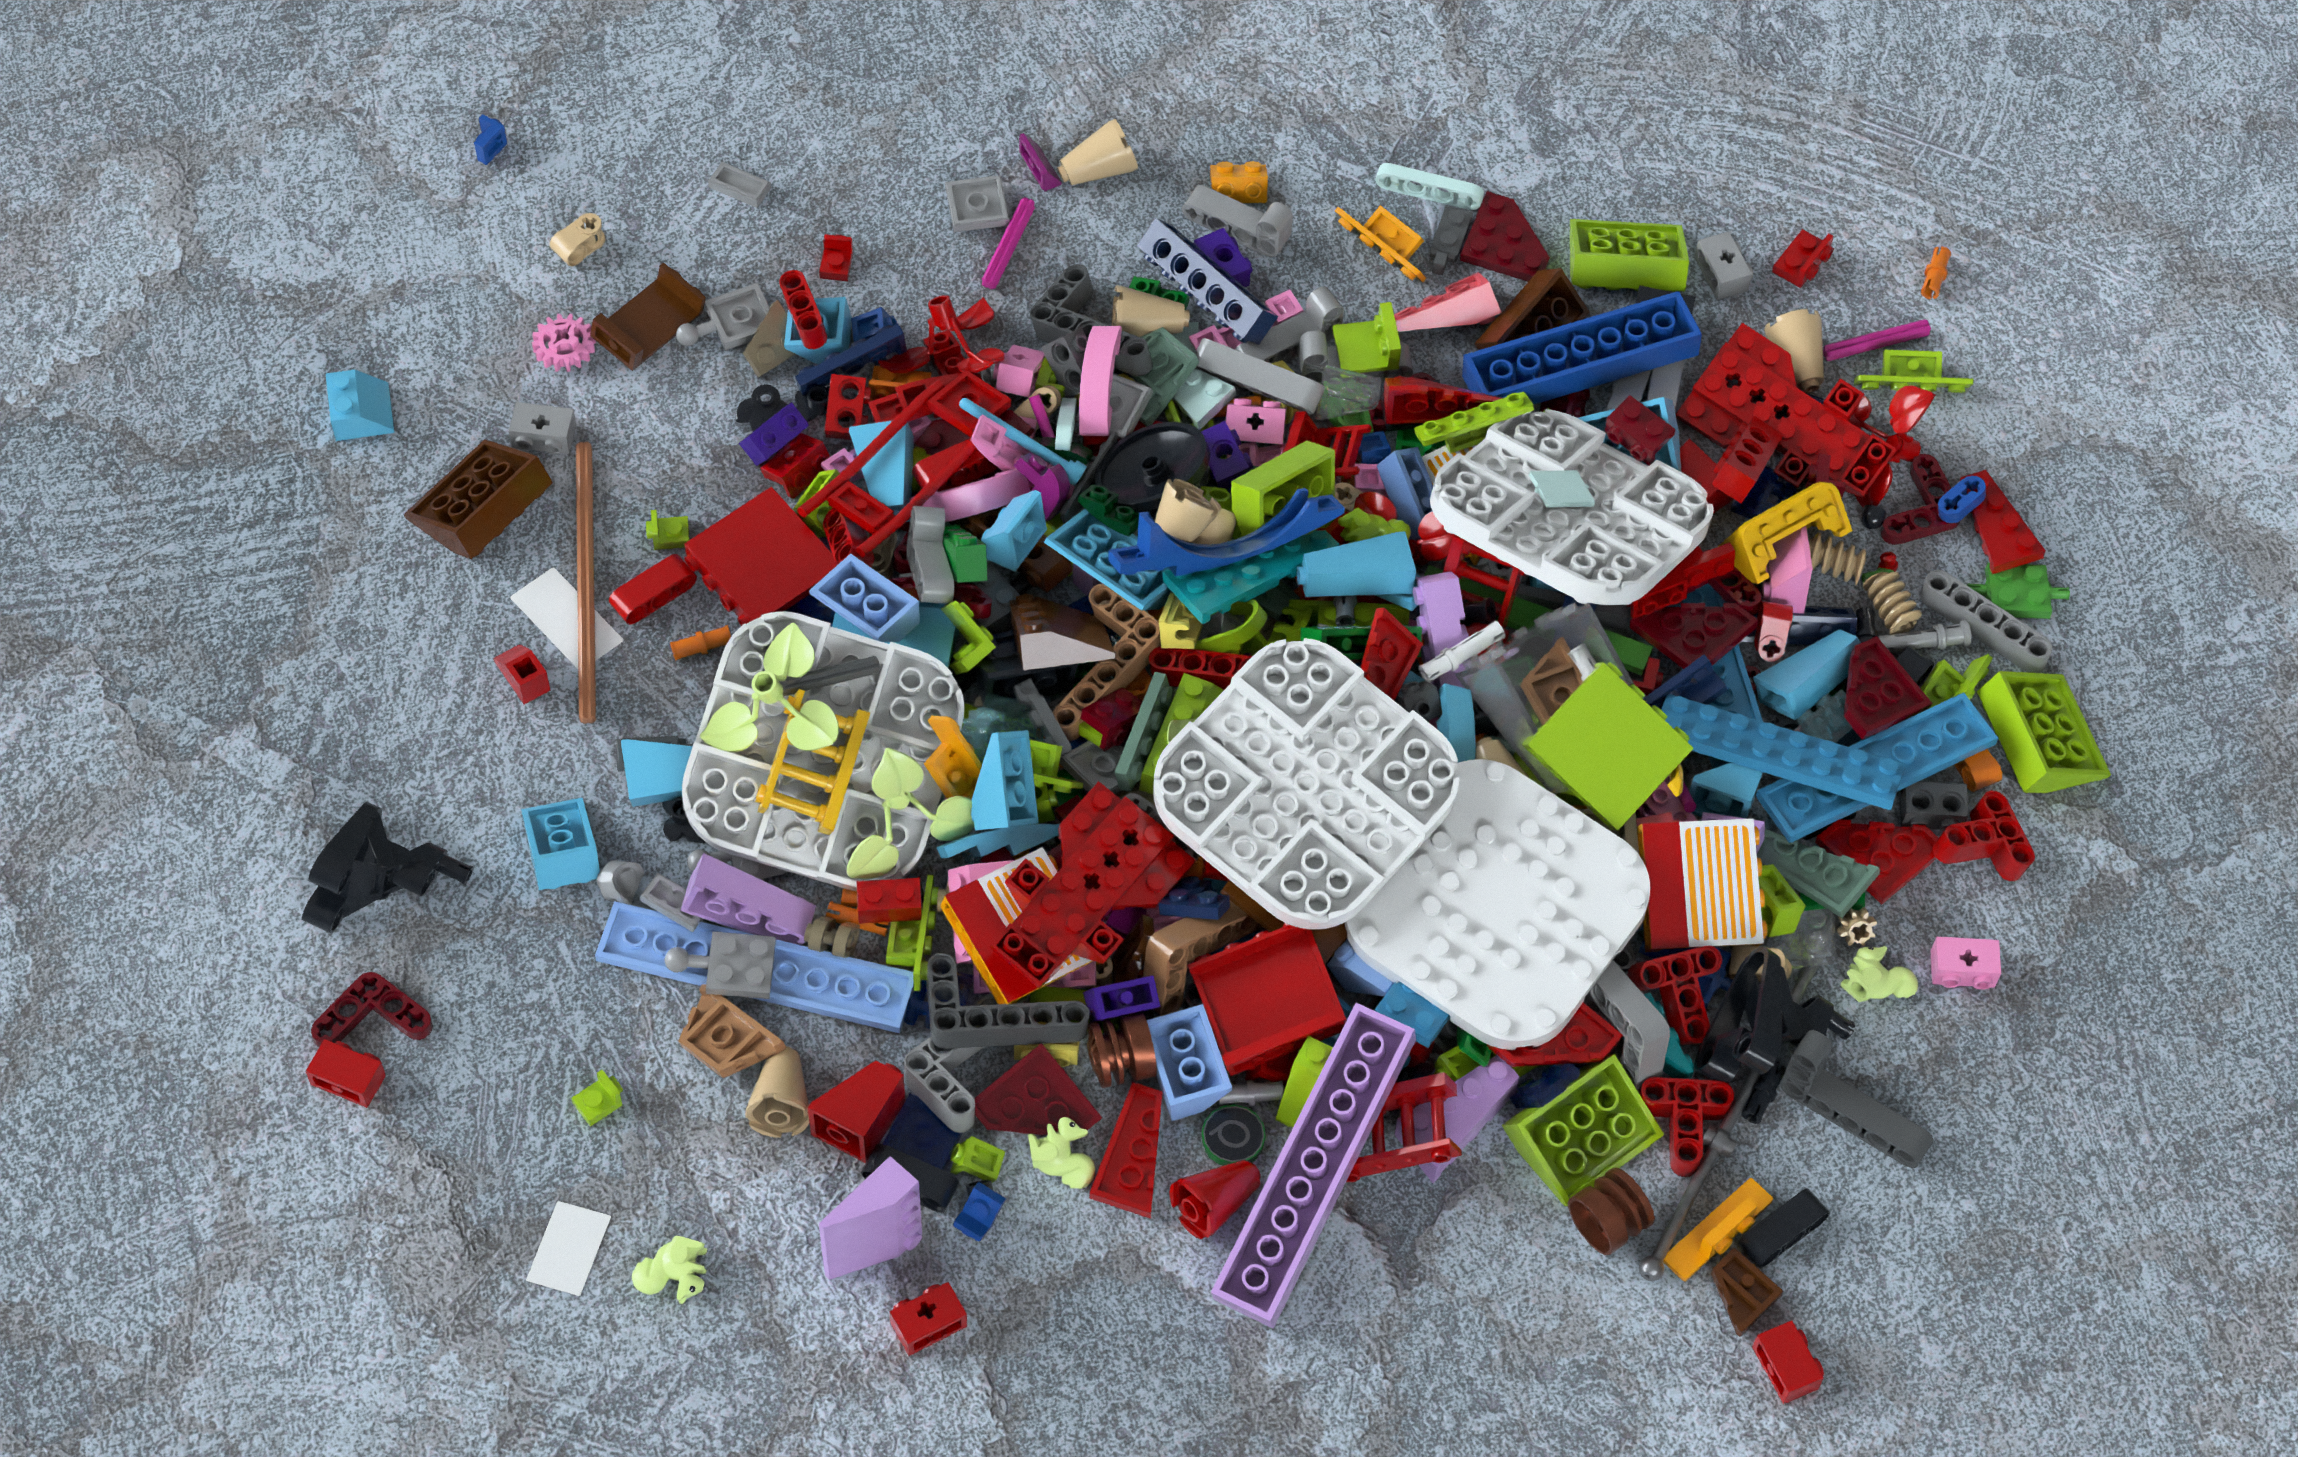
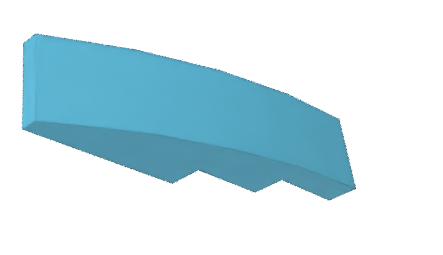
M1444 683L1438 690L1442 716L1436 721L1437 729L1452 745L1457 755L1458 763L1475 760V720L1471 690Z
M1030 824L996 828L967 835L936 848L941 858H950L969 848L974 857H982L1004 846L1012 856H1015L1058 836L1060 824Z

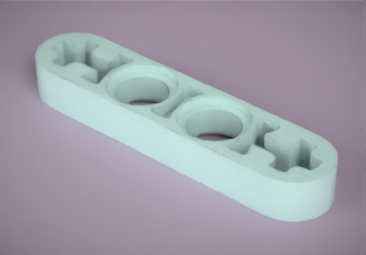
M1391 163L1380 165L1375 178L1377 185L1385 190L1467 210L1480 208L1484 197V190L1474 183ZM1410 181L1418 182V183H1420L1421 185L1413 184V183L1410 182ZM1438 188L1446 189L1449 192L1441 191Z
M1062 397L1056 428L1055 450L1070 451L1075 427L1074 418L1076 417L1077 408L1076 398Z

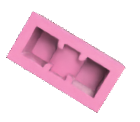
M1012 345L1009 351L1004 353L1005 359L995 364L993 379L997 380L995 389L1029 398L1035 390V383L1045 355L1043 351Z
M1234 398V403L1227 404L1226 424L1230 430H1236L1240 441L1271 444L1284 443L1287 408L1280 407L1281 402L1263 401V406L1251 405V399ZM1254 413H1258L1259 418L1264 419V423L1259 424L1257 429L1253 428L1251 422H1247L1248 418H1252Z
M1936 936L1930 951L1932 984L1942 985L1946 988L1958 986H1973L1979 990L1995 988L2001 975L1999 940Z

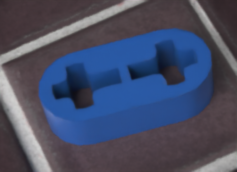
M1978 476L1965 477L1944 494L1938 502V514L1941 520L1946 523L1959 522L1980 505L1986 497L1984 480Z

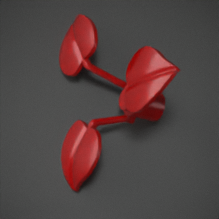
M942 295L928 302L932 318L927 320L929 324L928 348L914 347L901 355L897 354L888 360H878L883 369H887L892 373H908L924 366L930 361L929 355L934 352L935 326L939 327L941 331H955L969 357L959 363L958 370L961 373L965 370L972 374L981 372L993 364L1003 361L1005 355L1002 350L997 348H985L974 354L961 333V330L964 328L967 330L979 328L995 317L993 309L988 305L984 297L956 317L950 297Z
M1908 385L1900 388L1889 406V413L1893 417L1889 423L1893 427L1894 432L1897 433L1891 436L1864 422L1872 411L1871 402L1866 396L1863 397L1849 422L1860 429L1863 427L1886 439L1887 443L1895 447L1897 451L1889 462L1899 463L1900 459L1913 462V459L1919 456L1921 446L1917 440L1907 435V433L1924 415L1936 394L1916 386ZM1889 464L1886 465L1864 497L1855 495L1863 508L1865 505L1878 506L1889 490L1893 478V471Z
M1364 492L1359 494L1355 500L1353 510L1359 508L1368 514L1379 515L1386 521L1391 519L1397 520L1398 518L1394 503L1382 494ZM1433 511L1429 512L1421 520L1418 527L1421 539L1418 541L1408 540L1414 565L1423 566L1429 561H1440L1447 558L1454 535L1444 529V526L1435 517ZM1356 595L1358 603L1394 604L1375 595Z

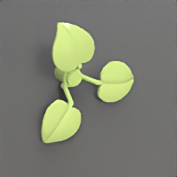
M795 623L788 625L775 637L764 655L763 666L765 671L757 673L752 680V688L755 692L752 694L754 700L753 714L751 715L750 709L742 703L730 702L723 705L714 713L707 727L700 734V738L706 744L727 752L742 751L752 745L758 737V729L753 722L758 719L760 700L766 704H773L779 701L795 716L788 723L786 733L790 743L799 750L814 751L836 742L839 734V725L834 712L827 704L818 700H809L803 704L799 712L783 696V687L779 681H785L787 676L793 678L804 676L812 668L815 661V652L812 644Z
M886 748L882 761L874 773L872 789L878 797L885 799L882 807L885 811L887 836L885 840L880 835H872L863 840L854 850L848 862L847 875L851 878L860 879L877 878L887 874L896 865L899 851L896 846L891 844L893 841L891 808L901 810L907 807L909 802L913 803L930 820H934L929 830L933 837L942 841H952L967 835L975 828L971 818L972 800L963 796L950 797L938 806L936 814L931 813L911 793L923 781L924 774L921 766L907 754Z

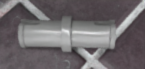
M1247 1080V1084H1233L1232 1091L1219 1100L1220 1105L1249 1103V1106H1254L1255 1102L1281 1101L1283 1082L1280 1080L1277 1082L1254 1083L1253 1080Z

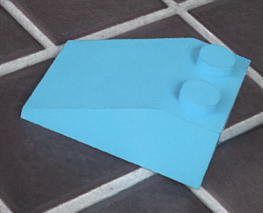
M1028 730L992 733L972 796L971 818L974 822L975 831L1039 823Z
M583 798L521 809L539 890L556 889L564 885L587 883L597 879L600 872L597 848Z

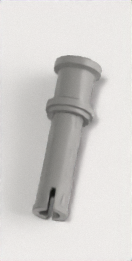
M1961 620L1959 624L1946 626L1939 623L1935 624L1932 629L1878 636L1890 653L1903 652L1908 646L1914 650L1928 647L1945 650L1946 646L1962 644L1964 647L1971 645V631L1967 620Z

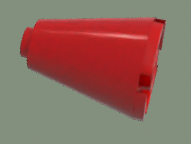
M1241 1160L1183 1177L1171 1184L1169 1190L1170 1202L1173 1208L1179 1207L1182 1216L1178 1217V1219L1190 1234L1198 1239L1208 1238L1214 1235L1260 1187L1261 1174L1255 1164Z

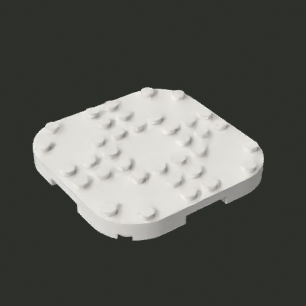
M1545 409V412L1537 411L1532 414L1528 412L1493 424L1488 428L1486 438L1466 455L1458 453L1439 469L1430 496L1431 509L1447 532L1459 536L1496 556L1499 560L1522 570L1525 574L1533 576L1553 588L1574 597L1577 602L1582 604L1629 605L1642 598L1704 540L1714 512L1713 504H1708L1706 500L1708 494L1706 490L1688 475L1659 460L1647 466L1603 443L1606 433L1569 414ZM1577 470L1584 483L1589 486L1588 490L1595 501L1594 507L1546 508L1539 493L1535 492V486L1529 477L1530 471Z
M794 612L766 613L747 624H743L729 639L723 651L713 682V688L683 777V807L690 825L699 837L720 851L844 889L857 891L856 881L904 879L921 859L930 833V826L933 823V820H930L911 802L904 809H890L893 833L891 844L896 846L899 851L898 861L893 869L877 878L860 879L851 878L847 875L848 862L854 850L863 840L872 835H880L885 840L887 836L885 811L882 807L885 799L878 797L874 793L872 779L882 761L886 748L907 754L918 762L924 774L921 785L916 790L911 791V793L931 813H936L942 791L924 763L942 742L929 724L928 719L932 715L951 717L958 723L959 730L961 731L964 720V700L961 688H959L952 676V672L947 666L934 656L923 651L894 642L887 644L831 627V623ZM791 623H795L813 646L815 661L808 672L876 656L880 664V671L877 674L807 690L801 702L805 703L809 700L824 702L832 709L834 714L846 718L848 715L853 716L858 709L870 712L835 829L830 835L817 831L819 822H816L814 817L771 803L764 814L757 812L760 803L755 802L760 785H766L788 716L783 713L785 706L781 702L766 704L761 700L759 701L758 719L753 722L758 729V737L752 745L742 751H723L709 746L700 738V734L705 730L714 713L727 703H742L750 709L751 715L753 714L754 700L752 694L755 692L752 688V680L757 673L765 671L763 660L768 647L775 637ZM839 729L838 738L832 744L833 746L838 747L839 744L844 746L847 734H844L842 729ZM790 744L787 746L783 762L828 777L830 774L835 775L838 766L837 763L833 762L834 759L811 751L799 750ZM782 774L778 775L774 788L775 792L820 806V804L825 805L829 793L824 792V788Z
M1304 638V641L1286 642V639L1265 646L1253 655L1232 677L1231 684L1193 723L1190 721L1165 747L1155 768L1153 796L1157 812L1167 828L1269 913L1295 927L1326 929L1340 925L1357 915L1445 820L1455 803L1460 778L1457 755L1447 738L1414 710L1409 713L1364 677V671L1332 646L1317 640Z
M1475 759L1458 763L1460 782L1455 803L1450 813L1357 915L1345 922L1347 938L1355 953L1367 965L1393 983L1400 981L1449 1014L1451 1022L1481 1042L1506 1050H1515L1516 1047L1531 1045L1534 1048L1548 1042L1563 1030L1584 1002L1587 993L1617 953L1620 954L1641 925L1650 897L1649 875L1640 855L1626 841L1516 769L1492 760Z

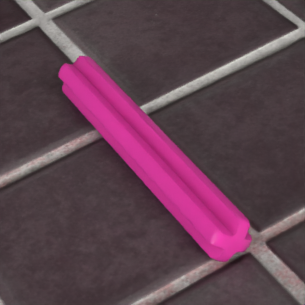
M1024 197L1020 200L982 277V285L985 288L988 287L992 290L997 287L1035 209V202L1032 199Z
M1923 319L1826 344L1823 347V355L1826 361H1832L1928 336L1931 327L1928 320Z

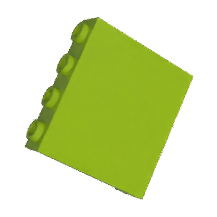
M1598 662L1594 665L1595 670L1536 734L1530 735L1521 745L1610 830L1618 831L1693 750V747L1688 743L1690 740L1689 736L1677 726L1673 729L1665 721L1668 717L1660 708L1655 705L1650 707L1643 700L1645 694L1632 683L1628 686L1620 678L1623 674L1615 665L1610 662L1607 665L1604 662Z

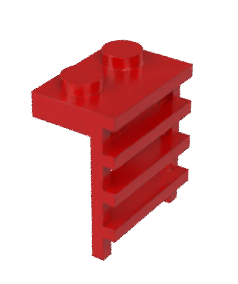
M1306 411L1295 412L1293 422L1289 427L1287 443L1282 454L1305 441L1329 448L1332 436L1336 435L1332 448L1335 450V479L1336 476H1344L1345 479H1351L1352 475H1359L1360 469L1358 466H1355L1363 434L1371 432L1372 427L1370 424L1318 429ZM1348 434H1351L1343 466L1339 468Z

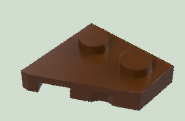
M1735 1248L1712 1268L1711 1276L1734 1330L1739 1337L1783 1294V1290Z

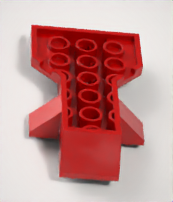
M1741 323L1730 340L1725 342L1676 413L1677 419L1723 449L1727 448L1743 422L1749 424L1753 416H1756L1784 434L1776 447V450L1784 454V457L1773 473L1796 488L1808 478L1810 465H1816L1820 453L1831 455L1829 480L1845 482L1844 492L1864 497L1897 451L1895 447L1872 433L1870 436L1849 422L1862 401L1864 393L1840 378L1823 404L1797 388L1791 354L1744 323ZM1736 379L1740 386L1734 385L1732 388H1729L1727 380L1732 381ZM1761 395L1764 402L1758 401L1754 404L1752 403V396ZM1783 410L1787 412L1786 416L1788 418L1782 417L1780 420L1776 418V411L1781 412Z
M1099 781L1058 827L1062 848V868L1050 880L1047 875L1025 858L1005 881L1022 913L1012 924L1010 923L989 948L1038 988L1048 982L1072 955L1104 964L1124 941L1119 934L1103 922L1111 910H1124L1125 907L1156 908L1196 861L1172 841L1173 834L1126 796L1121 800ZM1128 838L1133 841V844L1131 843L1128 846L1123 841ZM1105 860L1112 861L1114 865H1111L1110 868L1105 866ZM1086 881L1093 883L1095 886L1089 890L1085 887Z

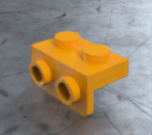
M1250 161L1244 165H1233L1231 162H1218L1216 165H1210L1211 189L1241 203L1267 202L1268 175L1266 164L1261 165L1259 162Z

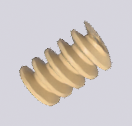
M1819 532L1812 539L1810 538L1809 547L1812 570L1819 564H1821V573L1826 574L1830 568H1833L1834 578H1837L1841 572H1844V582H1848L1855 576V585L1857 586L1867 560L1866 550L1862 549L1858 555H1855V546L1851 545L1844 551L1843 541H1839L1833 547L1832 537L1830 536L1822 543L1821 533Z
M1880 572L1866 579L1863 583V589L1868 591L1867 595L1873 601L1874 608L1879 610V617L1884 620V625L1890 630V635L1909 632L1922 616V612L1920 610L1912 611L1916 607V602L1914 600L1907 601L1911 593L1909 591H1902L1905 588L1903 581L1896 582L1900 577L1898 572Z

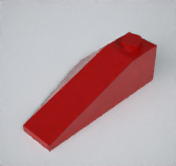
M1397 376L1385 378L1384 384L1386 424L1425 423L1430 420H1438L1450 416L1454 412L1478 407L1485 402L1502 399L1501 397L1416 377L1405 378Z

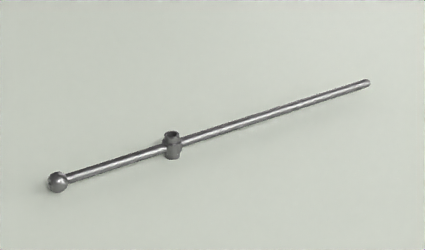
M1832 913L1791 990L1792 999L1797 1004L1800 1003L1837 932L1836 929L1841 925L1838 915ZM1750 1069L1718 1130L1709 1125L1704 1132L1703 1144L1708 1146L1707 1151L1652 1255L1640 1261L1639 1272L1644 1279L1656 1281L1663 1276L1665 1268L1663 1260L1719 1154L1729 1158L1737 1145V1141L1730 1138V1133L1753 1092L1755 1083L1758 1082L1762 1074H1758Z

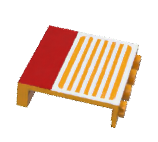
M1754 818L1642 823L1637 827L1639 855L1646 866L1650 880V897L1643 921L1645 952L1702 946L1752 945L1758 947L1764 944L1763 939H1766L1767 924L1765 920H1762L1761 908L1765 905V895L1763 889H1759L1758 877L1762 875L1761 858H1757L1756 845H1759L1760 834L1759 829L1754 827Z
M1043 847L944 895L940 906L997 1004H1016L1018 999L1040 989L989 947L1010 923L1012 924L1022 913V910L1005 884L1006 879L1026 858L1047 875L1050 880L1057 873L1058 866L1055 859L1051 855H1047ZM1072 955L1060 970L1042 987L1093 961Z

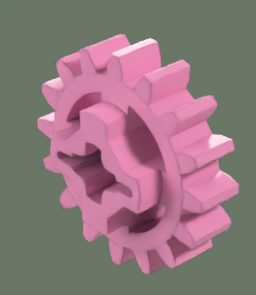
M557 314V320L553 321L550 317H547V325H537L538 332H533L532 334L534 341L532 342V347L537 361H543L545 368L554 365L555 372H558L561 367H565L566 371L570 372L572 365L581 368V360L589 362V353H595L594 344L596 341L590 336L591 325H584L582 317L575 321L573 320V314H569L567 319H563L561 314ZM579 337L583 339L582 344L579 343ZM546 342L549 344L548 349L545 347Z

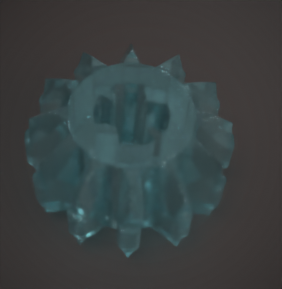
M979 707L976 710L969 711V718L962 719L964 726L960 732L966 741L973 746L977 758L984 761L992 733L1006 732L1010 724L1005 721V715L999 711L988 707Z

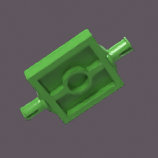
M1987 563L1985 568V584H1967L1968 587L2016 618L2050 619L2052 614L2051 599L2069 600L2070 597L2069 587L2051 586L2048 581L2046 565L2024 564L1992 575L1989 568L1990 563Z

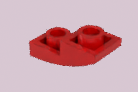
M949 330L934 334V352L929 357L940 376L960 374L958 365L961 361L965 360L961 354L960 344ZM929 337L923 339V344L927 348Z

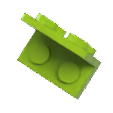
M1391 302L1380 303L1379 314L1374 315V321L1333 325L1332 331L1341 374L1348 375L1399 369L1401 344Z
M957 601L945 604L941 610L970 643L968 645L965 644L953 654L956 660L949 665L956 674L970 671L996 646L991 642L994 640L992 634L984 626L979 627L973 621L972 617L974 614L970 608L963 602L959 604Z

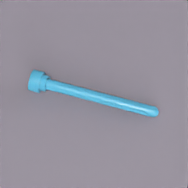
M968 398L960 400L959 406L961 409L977 419L982 414L1006 428L1005 436L1033 454L1040 456L1052 466L1060 464L1068 475L1069 483L1073 486L1077 484L1087 468L1086 465L1078 460L1076 462L1072 460L1068 462Z

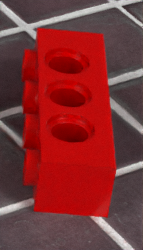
M1753 416L1749 424L1743 422L1712 472L1717 475L1711 485L1739 503H1742L1758 480L1784 434L1756 416Z

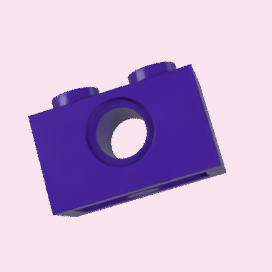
M1224 228L1194 240V244L1241 285L1244 287L1250 286V274L1253 271L1249 259L1243 257L1240 253L1235 238L1233 236L1230 237Z
M791 402L740 441L739 445L754 464L758 466L806 429L809 423Z
M1225 421L1201 431L1210 449V475L1215 487L1230 488L1232 487L1231 481L1254 468L1248 453L1242 454L1238 447L1242 444L1236 430H1230ZM1222 455H1231L1227 459H1220Z
M1154 975L1096 987L1083 992L1085 1004L1090 1012V1023L1161 1007Z

